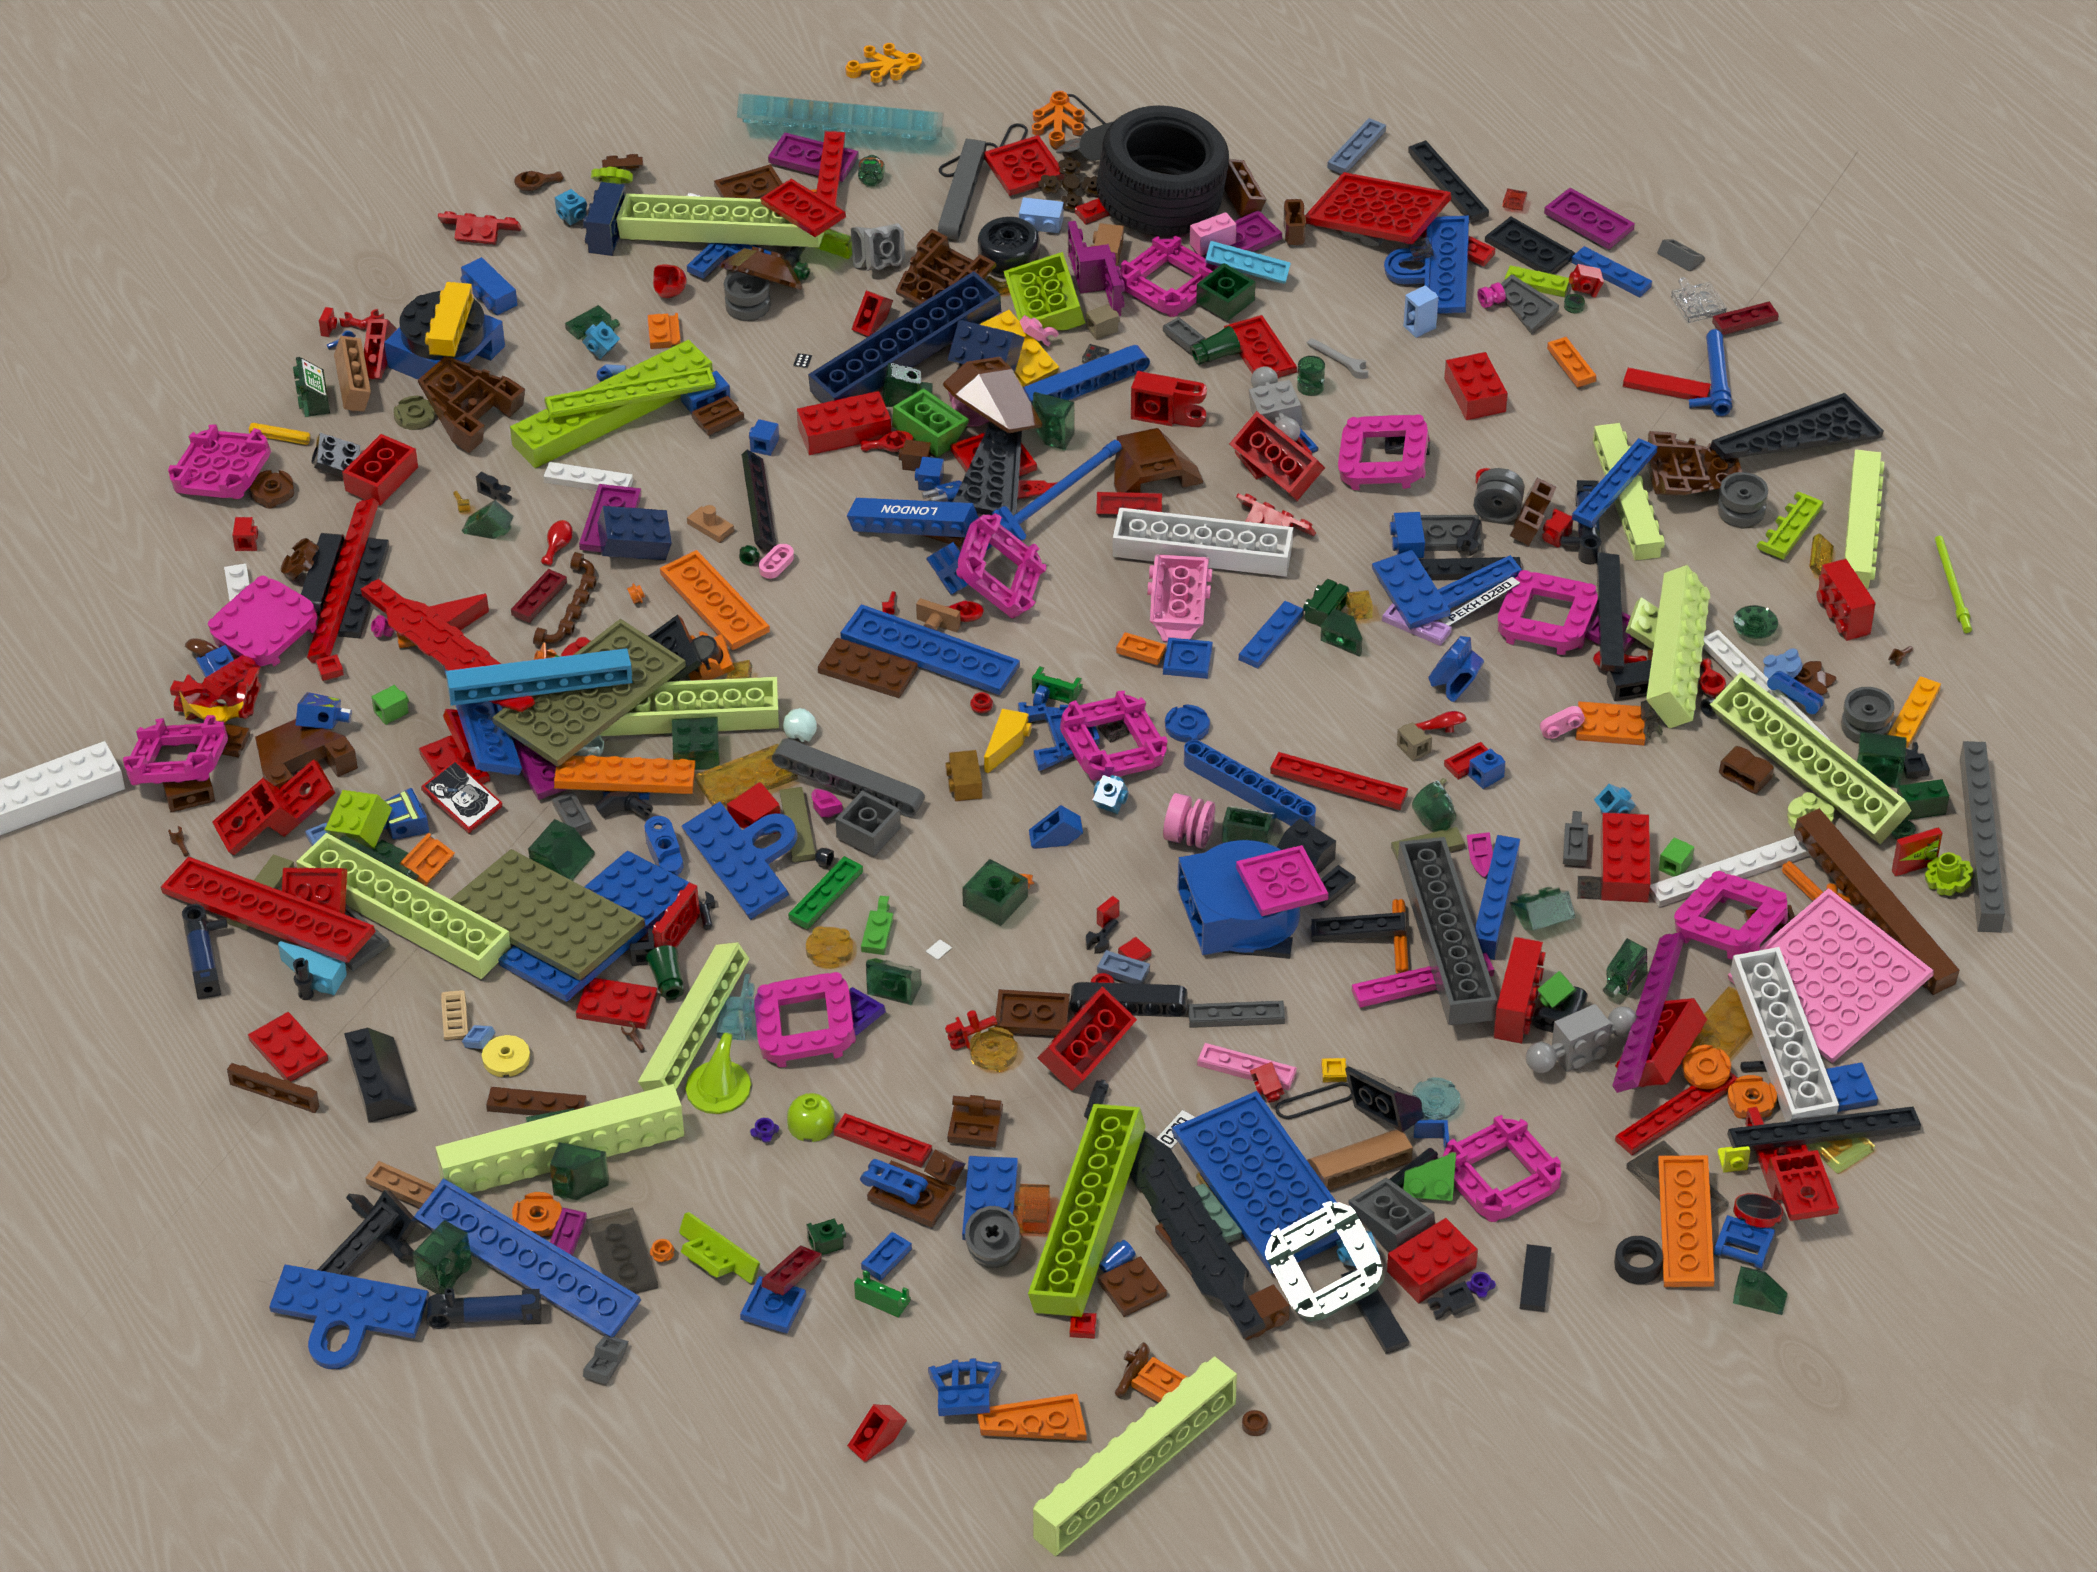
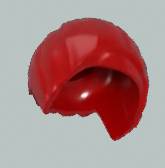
M669 264L654 267L653 286L659 297L672 298L683 292L687 284V278L681 268Z

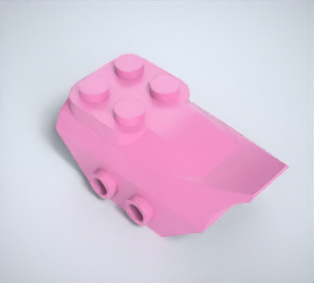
M1156 555L1154 565H1150L1149 579H1153L1152 582H1148L1147 595H1151L1150 622L1158 630L1163 642L1168 643V637L1191 639L1196 630L1203 625L1205 600L1210 599L1211 586L1207 585V582L1212 581V569H1208L1209 557Z

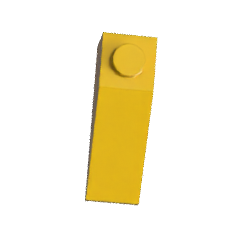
M1007 709L1001 710L984 755L985 773H990L1023 745L1026 736H1030L1032 724L1028 723V713Z

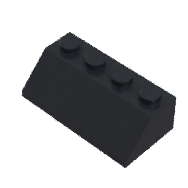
M368 1027L344 1033L347 1053L368 1123L416 1111L394 1037Z

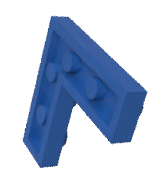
M710 243L686 265L687 272L704 279L727 257L733 256L744 248L752 249V246L761 247L749 244ZM764 249V253L771 255L770 251Z

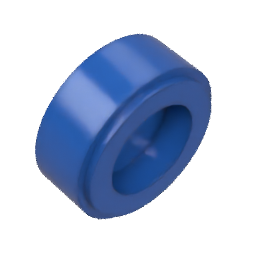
M1038 686L1034 695L1033 706H1038L1041 703L1046 705L1050 692L1048 687Z

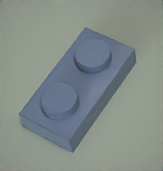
M1107 950L1097 966V973H1106L1115 979L1131 984H1143L1150 971L1149 963Z

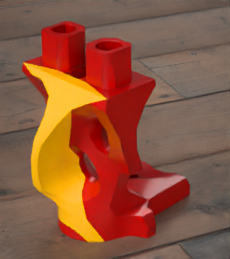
M258 667L249 668L244 681L239 682L237 687L220 698L202 687V683L196 682L190 674H187L184 682L174 680L170 688L171 695L176 696L173 704L174 711L184 712L186 720L196 718L205 720L207 715H214L216 721L224 723L232 718L247 719L250 715L253 716L255 701L261 689L258 677L260 670ZM222 699L226 703H220L217 700Z

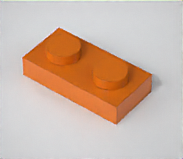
M1126 632L1116 646V653L1157 666L1166 652V644Z

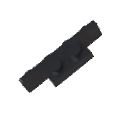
M384 1190L374 1206L364 1195L350 1193L347 1195L346 1199L352 1204V1209L361 1214L364 1219L382 1201L397 1212L401 1219L381 1241L390 1246L393 1254L398 1259H417L418 1254L409 1246L406 1239L418 1221L391 1191Z

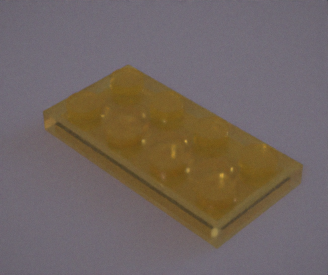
M775 744L695 774V781L711 806L721 802L726 807L727 803L759 782L767 790H771L797 780L798 775L781 769L772 762L771 757L779 745Z
M1728 986L1704 1015L1708 1020L1690 1049L1700 1045H1712L1713 1048L1722 1049L1731 1058L1753 1033L1737 990Z

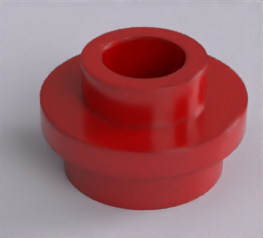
M980 692L973 696L970 706L977 713H986L992 709L993 700L987 693Z

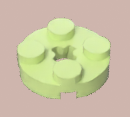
M1804 793L1789 804L1787 812L1788 823L1794 830L1797 818L1819 808L1833 822L1834 807L1813 793Z

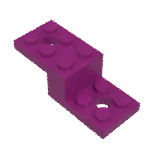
M1076 221L1068 222V256L1080 294L1105 290L1110 307L1117 311L1120 317L1121 308L1125 307L1122 292L1125 291L1123 279H1120V268L1115 266V253L1111 252L1109 244L1087 247L1086 242H1082L1083 232L1082 229H1078Z

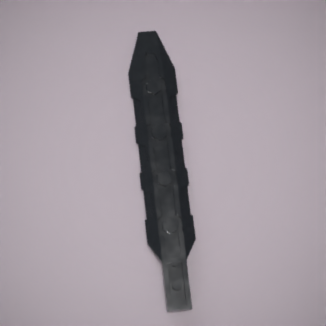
M1144 1130L1130 1177L1138 1190H1141L1151 1206V1212L1158 1223L1163 1224L1165 1231L1172 1240L1171 1245L1178 1256H1181L1192 1273L1191 1277L1201 1294L1223 1305L1243 1339L1265 1329L1264 1321L1245 1292L1246 1269L1236 1253H1233L1222 1236L1220 1227L1215 1220H1212L1203 1206L1202 1198L1195 1187L1190 1185L1181 1170V1164L1171 1148Z

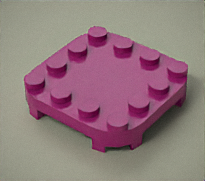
M216 424L208 425V430L201 431L198 434L193 431L188 436L191 443L177 465H170L168 469L174 491L176 493L199 496L242 498L244 492L252 485L269 458L271 448L267 438L262 434L261 430L256 428L253 429L251 434L218 431Z
M262 575L257 577L254 582L245 587L208 621V626L213 640L219 648L226 645L231 652L238 656H248L259 666L272 664L274 667L280 663L278 656L306 631L313 634L317 629V613L309 599L281 582L268 579L267 576Z

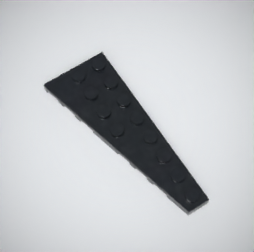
M1842 393L1714 439L1710 447L1725 460L1878 439L1883 436L1884 430L1846 393Z
M990 421L953 502L973 503L976 513L980 515L992 516L993 511L1003 506H1006L1013 516L1016 514L1022 431L1007 433Z

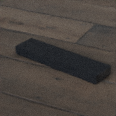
M1405 912L1311 919L1312 942L1406 935Z
M382 1201L317 1270L347 1276L401 1219L400 1215Z
M1358 1269L1341 1274V1279L1357 1271ZM1378 1289L1355 1302L1385 1354L1408 1346V1338Z

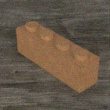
M340 336L334 358L343 408L351 411L365 412L371 390L361 338Z

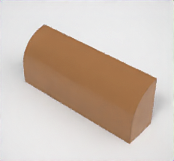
M1395 1129L1310 1158L1307 1161L1330 1191L1409 1164L1412 1161L1413 1147L1406 1135Z

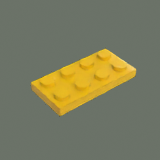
M1010 310L980 324L1025 337L1015 374L1024 387L1058 373L1059 366L1035 338L1023 331L1020 321Z

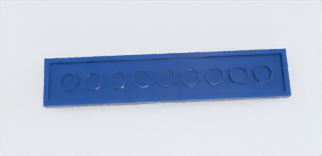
M444 1178L414 1216L418 1223L525 1288L540 1289V1295L543 1299L610 1338L615 1337L641 1302V1298L637 1294Z

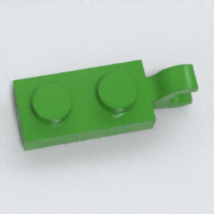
M880 895L877 911L870 910L861 944V952L885 955L893 923V913H888L890 904H888L889 896Z

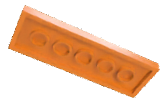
M697 550L660 568L661 576L717 635H723L726 644L732 651L770 632V626Z
M573 755L559 767L556 766L554 789L693 794L695 760Z
M1708 1155L1658 1156L1664 1287H1714Z

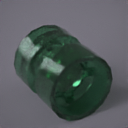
M1305 356L1299 360L1297 389L1303 395L1315 396L1323 392L1325 382V362L1323 359L1317 356Z

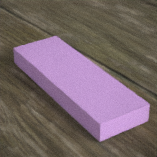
M1393 603L1382 615L1383 622L1439 646L1442 645L1451 633L1452 627L1439 621H1433L1409 629Z

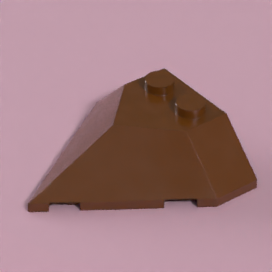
M752 246V249L744 248L719 265L720 268L741 272L802 290V284L790 262L783 259L782 254L771 251V255L764 253V249Z

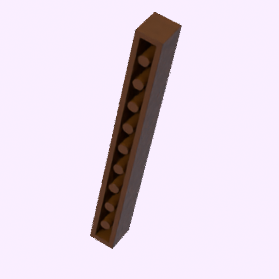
M1819 808L1797 818L1794 829L1796 839L1802 842L1808 849L1811 857L1820 863L1824 872L1832 877L1837 887L1843 890L1849 897L1851 903L1857 906L1867 919L1933 970V976L1922 986L1927 988L1932 995H1935L1955 985L1960 971L1959 968Z

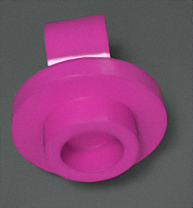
M378 615L371 623V631L375 637H381L382 635L391 637L395 631L389 627L388 619H385L383 615Z

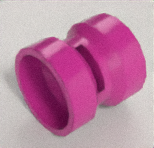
M1499 282L1491 284L1489 288L1483 287L1477 291L1478 300L1483 308L1491 307L1493 303L1499 304L1506 300L1504 288Z

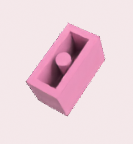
M1226 212L1190 225V245L1199 256L1207 254L1210 241L1228 246L1236 243V223Z

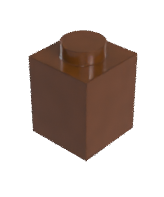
M905 440L904 447L900 448L899 461H902V470L915 471L916 468H920L922 457L932 458L931 442Z
M935 1149L924 1172L944 1183L955 1185L966 1163L947 1152Z

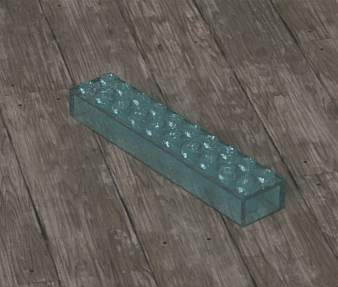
M739 93L737 118H743L742 122L758 123V120H762V124L778 125V122H782V126L797 127L798 124H802V128L817 129L818 125L822 126V130L837 131V127L842 128L841 132L857 133V129L862 130L861 134L876 135L877 131H881V136L896 137L897 133H901L902 138L916 139V135H921L922 140H936V137H942L944 116L943 112Z

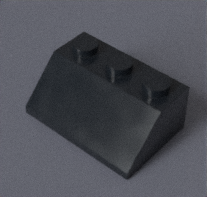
M1349 1066L1345 1068L1355 1108L1402 1133L1424 1118L1422 1102L1418 1096L1412 1095L1372 1073Z

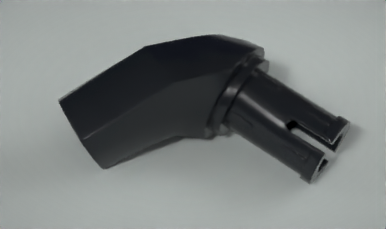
M630 791L611 792L594 804L597 811L604 818L616 811L633 810L646 819L650 814L644 811V809L651 813L653 811V807L641 800L637 792Z

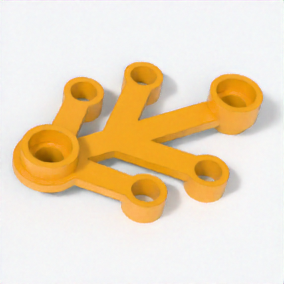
M893 43L883 45V53L885 55L875 52V47L868 45L864 47V56L877 61L859 64L858 61L851 60L845 67L846 76L858 78L861 76L862 71L880 69L873 70L870 73V79L873 83L881 82L888 72H890L892 80H900L907 70L914 71L920 68L922 57L913 52L905 54L898 51ZM891 55H892V56H894V57H896V58H898V59H892V58H889V57H887V56H891Z

